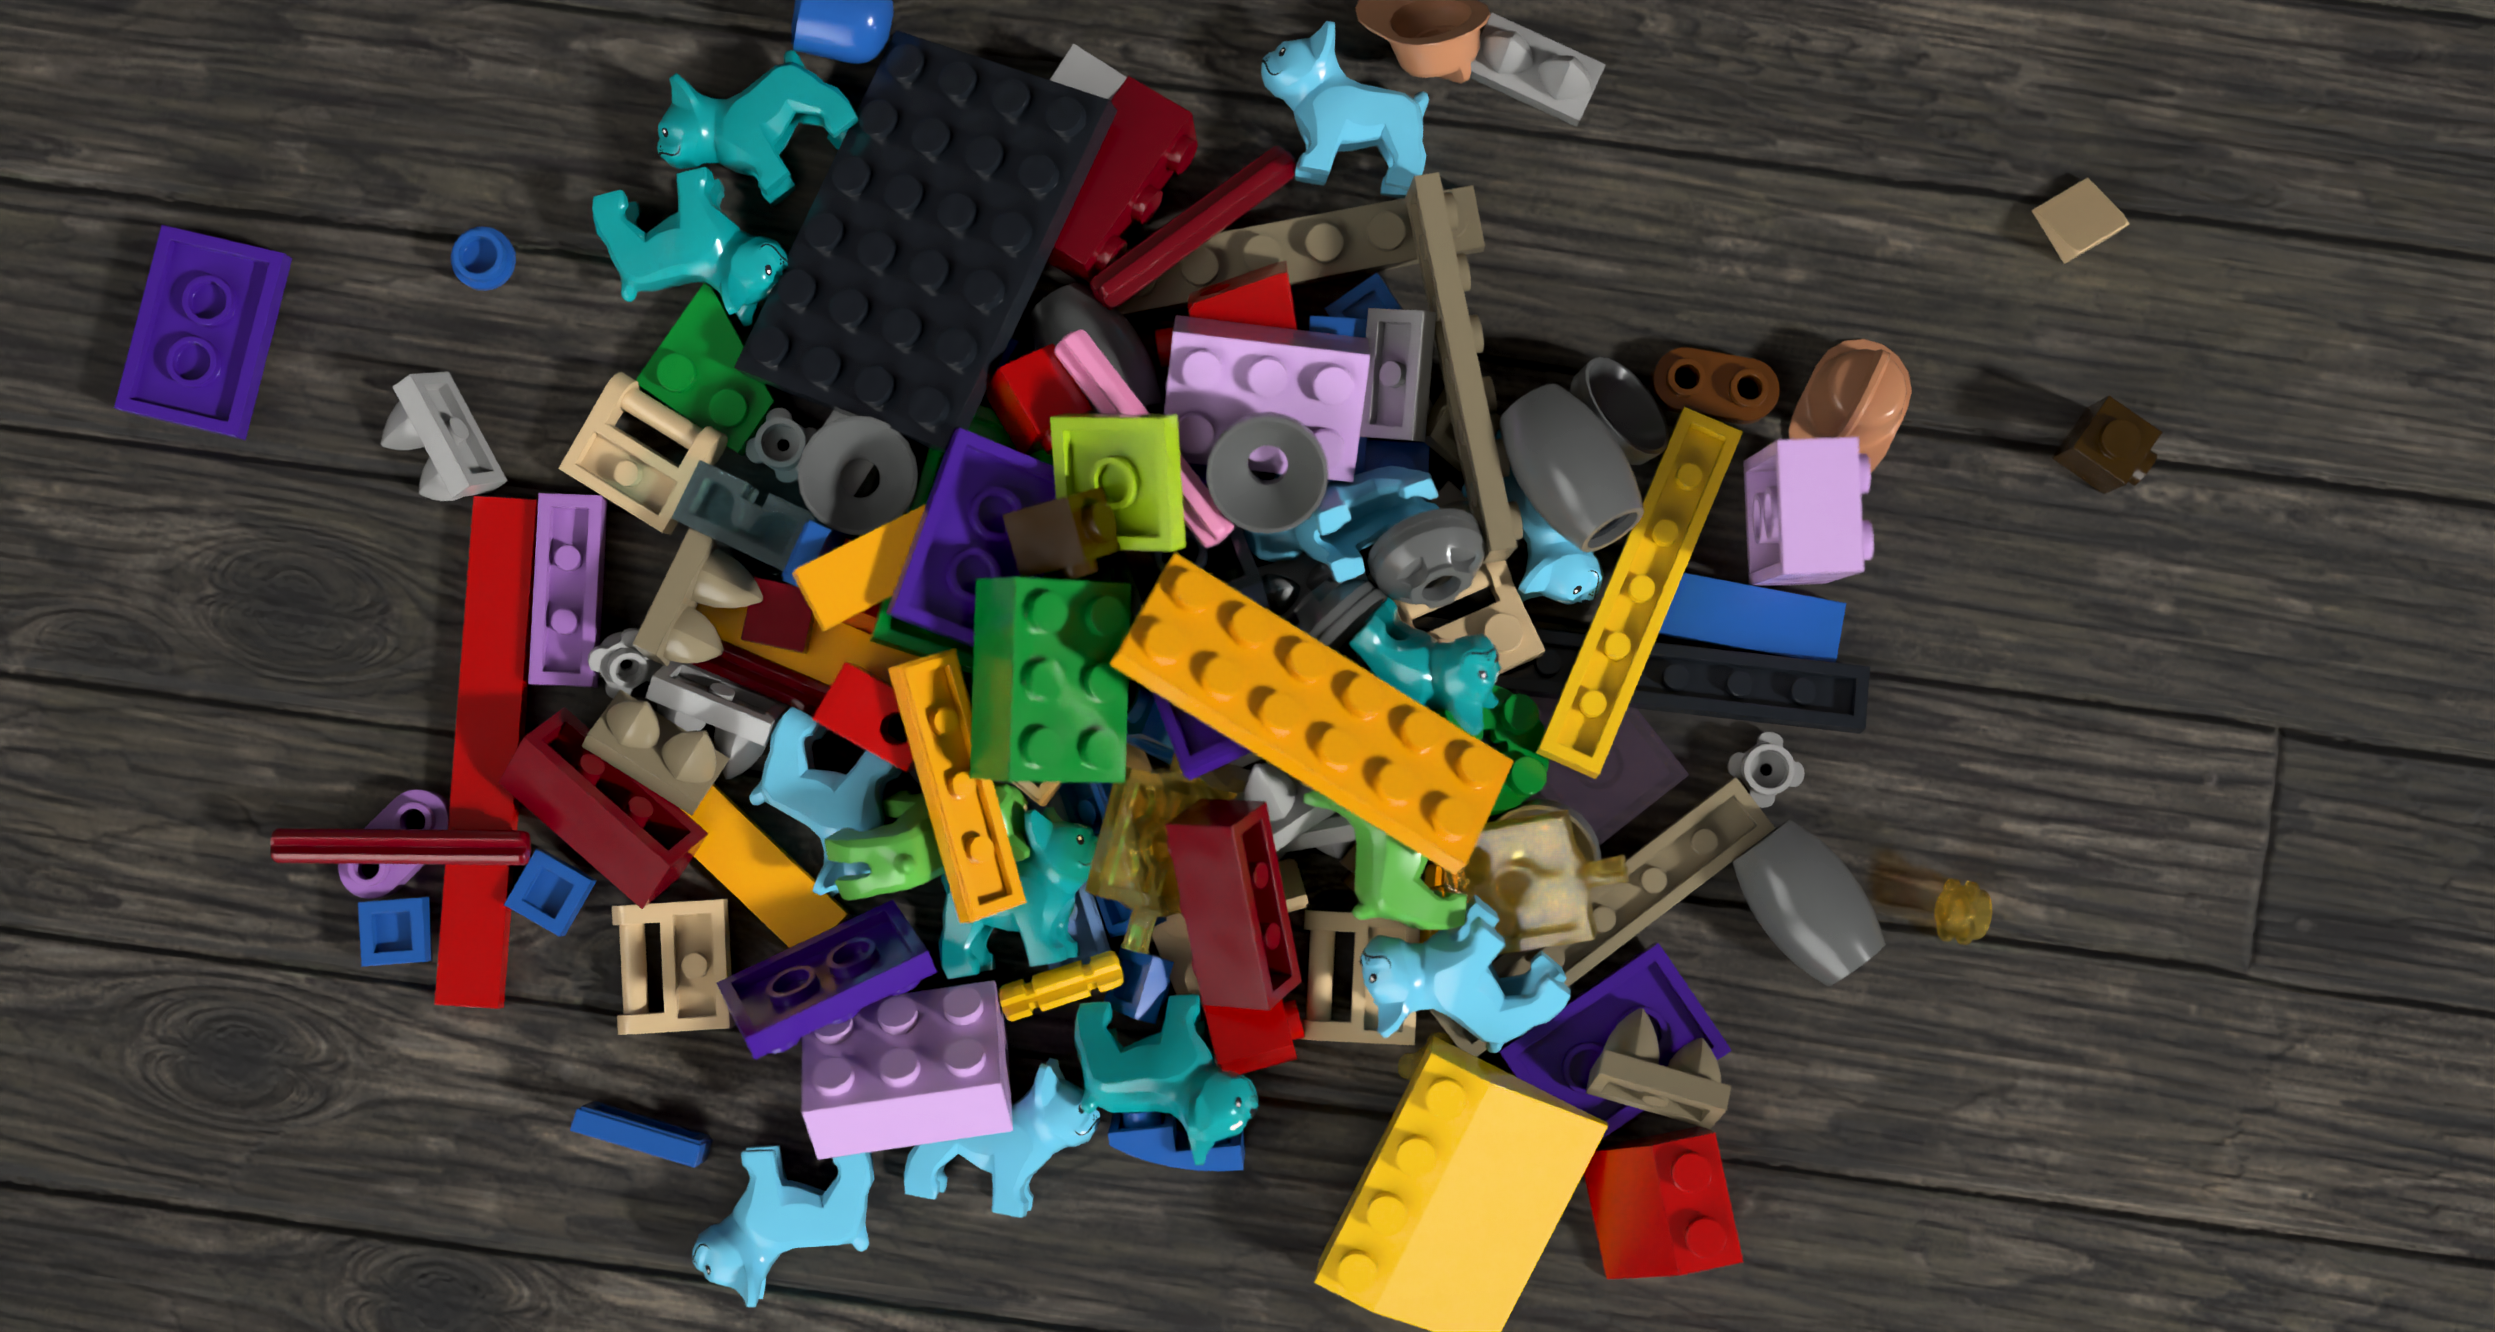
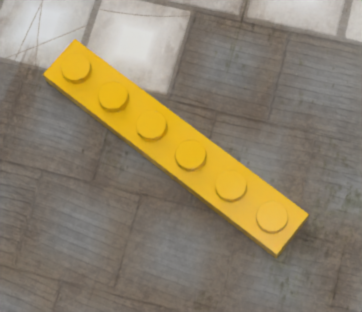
M1684 407L1669 438L1667 448L1663 452L1643 499L1644 514L1641 520L1629 532L1538 746L1537 754L1594 779L1600 774L1743 431L1687 407Z

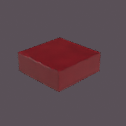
M754 577L763 595V601L748 606L741 640L807 654L815 616L800 588L790 584Z

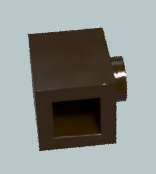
M2107 396L2085 409L2052 459L2101 493L2106 494L2127 485L2128 482L2135 486L2145 477L2158 456L2151 449L2163 432L2111 396Z
M1102 486L1003 514L1021 578L1056 569L1058 570L1060 580L1077 578L1099 571L1096 558L1120 551L1116 536L1115 515L1107 504Z

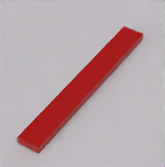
M473 496L448 830L518 829L520 801L498 782L525 736L538 500ZM445 865L434 1005L504 1008L511 909L505 906L504 903L513 889L515 865Z

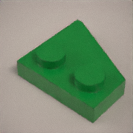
M703 283L636 381H638L640 387L702 429L711 426L728 437L726 446L743 456L746 452L747 442L751 438H755L758 429L766 422L767 413L775 409L778 404L767 384L749 378L734 368L745 344L725 312L718 294L710 286Z

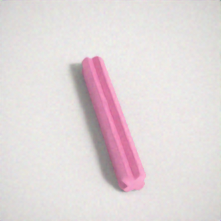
M1080 329L1070 332L1054 348L1056 357L1100 414H1149L1086 331ZM1180 454L1184 523L1201 545L1208 548L1223 541L1234 529V523L1220 512L1214 504L1207 487Z

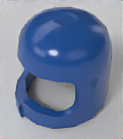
M795 0L791 27L793 50L845 63H868L877 58L889 39L894 13L893 0Z

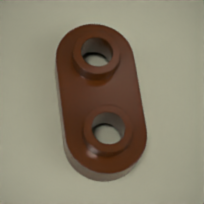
M1682 347L1669 351L1655 365L1650 378L1652 394L1658 404L1664 409L1680 414L1683 408L1687 407L1712 419L1736 424H1751L1761 420L1774 408L1779 397L1777 376L1766 363L1754 358ZM1681 368L1691 370L1696 377L1695 387L1692 389L1679 387L1675 382V371ZM1750 379L1755 382L1758 387L1756 399L1747 400L1740 396L1737 390L1739 380Z

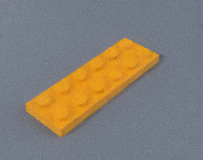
M1176 553L1165 566L1110 663L1111 666L1454 875L1466 866L1514 762Z

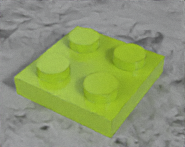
M1061 414L1050 417L1056 499L1102 486L1107 504L1115 515L1116 536L1120 550L1175 551L1186 547L1177 414Z

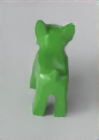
M993 782L1014 860L1019 862L1027 859L1030 849L1023 835L1026 834L1024 814L1028 810V800L1019 788L1005 783ZM900 790L883 800L882 803L886 817L898 818L895 823L865 831L843 828L824 839L828 860L840 863L865 862L871 868V873L840 876L835 880L842 899L849 901L911 889L945 873L923 793L912 794L909 790Z
M1314 790L1303 795V803L1336 811L1346 818L1354 828L1356 838L1355 892L1360 901L1352 910L1355 918L1358 920L1377 917L1390 919L1412 929L1446 930L1465 925L1466 894L1447 892L1442 897V891L1431 890L1420 879L1428 858L1320 792Z

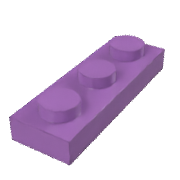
M539 493L528 684L598 688L599 672L593 671L589 667L588 655L594 647L600 646L608 505V499L602 495Z

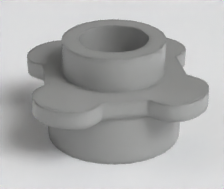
M772 409L767 413L766 422L758 429L755 438H751L747 442V457L753 463H764L775 470L776 477L781 482L793 483L798 480V472L795 468L799 464L804 447L817 430L812 427L803 428L792 420V415L787 409ZM781 440H787L790 446L788 450L780 451L778 443Z
M628 628L623 632L614 633L604 639L600 646L594 647L589 652V667L591 670L601 673L606 681V693L611 698H614L620 689L631 695L633 688L646 681L650 682L652 675L664 666L644 657L633 645L640 629ZM628 659L632 661V665L629 668L620 667L623 660Z
M1775 732L1760 734L1755 746L1745 753H1734L1728 760L1727 768L1729 774L1732 777L1741 779L1749 790L1750 796L1760 808L1771 806L1775 801V795L1783 792L1788 787L1799 786L1804 779L1803 766L1799 762L1794 761L1791 754L1783 748V739ZM1765 763L1769 764L1772 768L1771 774L1768 776H1764L1760 772V767Z

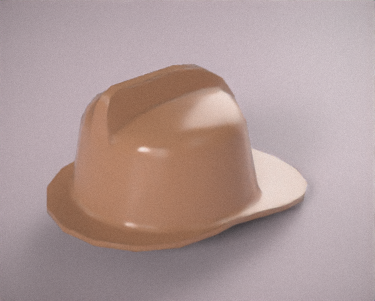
M1359 0L1355 8L1358 21L1363 26L1389 41L1401 68L1406 73L1423 78L1439 77L1460 84L1470 78L1471 62L1475 60L1480 49V28L1487 23L1491 16L1488 6L1478 0Z
M1866 339L1844 341L1829 349L1816 365L1793 412L1788 430L1789 440L1858 437L1859 454L1866 453L1868 455L1870 473L1873 472L1886 455L1908 410L1912 393L1909 373L1899 356L1883 344Z

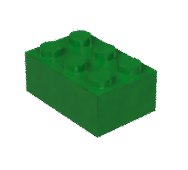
M1020 577L976 579L970 778L1010 782L1125 783L1128 675L1111 666L1110 663L1130 630L1131 584Z

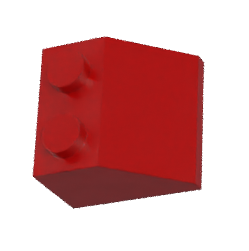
M1696 1126L1596 1148L1583 1175L1606 1279L1680 1276L1743 1262L1718 1142L1714 1131Z

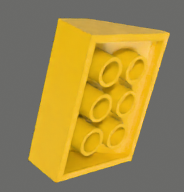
M1433 1036L1319 1259L1314 1283L1373 1313L1432 1332H1501L1608 1127V1123Z

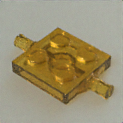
M1175 751L1170 769L1162 768L1146 771L1126 766L1125 783H1113L1085 887V892L1119 901L1126 908L1132 910L1121 947L1143 954H1148L1149 952L1148 948L1157 916L1166 917L1181 914L1180 893L1173 860L1167 848L1165 824L1199 799L1233 800L1237 796L1236 793L1211 787L1199 777L1189 780L1181 770Z
M1566 809L1485 823L1466 866L1455 875L1445 869L1443 885L1431 886L1429 888L1442 891V897L1447 892L1466 894V904L1476 895L1495 910L1499 921L1494 929L1505 940V945L1498 954L1594 940L1598 930L1590 901L1592 887L1622 882L1627 883L1629 874L1628 867L1625 866L1626 859L1624 855L1592 861L1585 860L1583 853L1576 844L1569 812Z

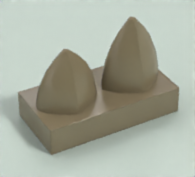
M689 528L633 645L644 657L667 667L670 661L699 663L718 657L724 652L720 636L707 617L696 610L698 603L715 608L746 607L763 601L761 590L751 573L738 560L721 551L713 538Z
M621 689L589 731L582 744V747L690 815H693L730 759L714 748L707 731H686L654 711L647 701L637 700Z
M1638 1008L1627 1015L1609 1036L1603 1052L1590 1069L1585 1093L1711 1129L1727 1111L1731 1086L1721 1083L1718 1062L1703 1038H1698L1679 1049L1667 1067L1659 1065V1048L1655 1030L1645 1010Z

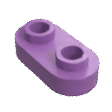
M409 790L398 795L364 829H409L407 824L408 816L412 811L418 809L425 816V826L423 829L448 830L450 803L442 795L433 791ZM339 864L338 869L340 879L347 890L361 898L375 899L388 897L396 893L425 864H379V871L372 879L367 878L363 874L362 864Z

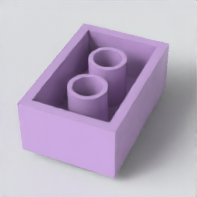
M1176 315L1164 414H1177L1180 454L1187 463L1208 465L1209 455L1216 440L1228 426L1238 419L1254 413H1280L1299 420L1312 431L1321 443L1327 458L1328 479L1353 482L1370 361L1368 338ZM1262 446L1250 454L1248 466L1250 470L1283 474L1288 466V461L1285 454L1279 448Z
M1858 437L1777 440L1743 461L1749 585L1826 584L1864 572V560H1871L1873 555V529L1870 520H1862L1861 494L1868 493L1870 488V462L1866 453L1859 454Z
M995 980L886 996L861 1008L856 1016L846 1022L828 1024L802 1037V1115L818 1160L1013 1131L1007 1026L999 1002Z

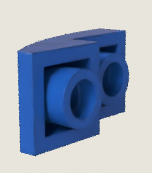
M1120 1112L1112 1114L1108 1130L1109 1146L1128 1155L1160 1165L1189 1170L1235 1171L1243 1170L1246 1147L1243 1130L1238 1135L1216 1141L1207 1153L1204 1165H1195L1187 1131L1179 1130L1178 1119L1174 1115L1163 1112Z

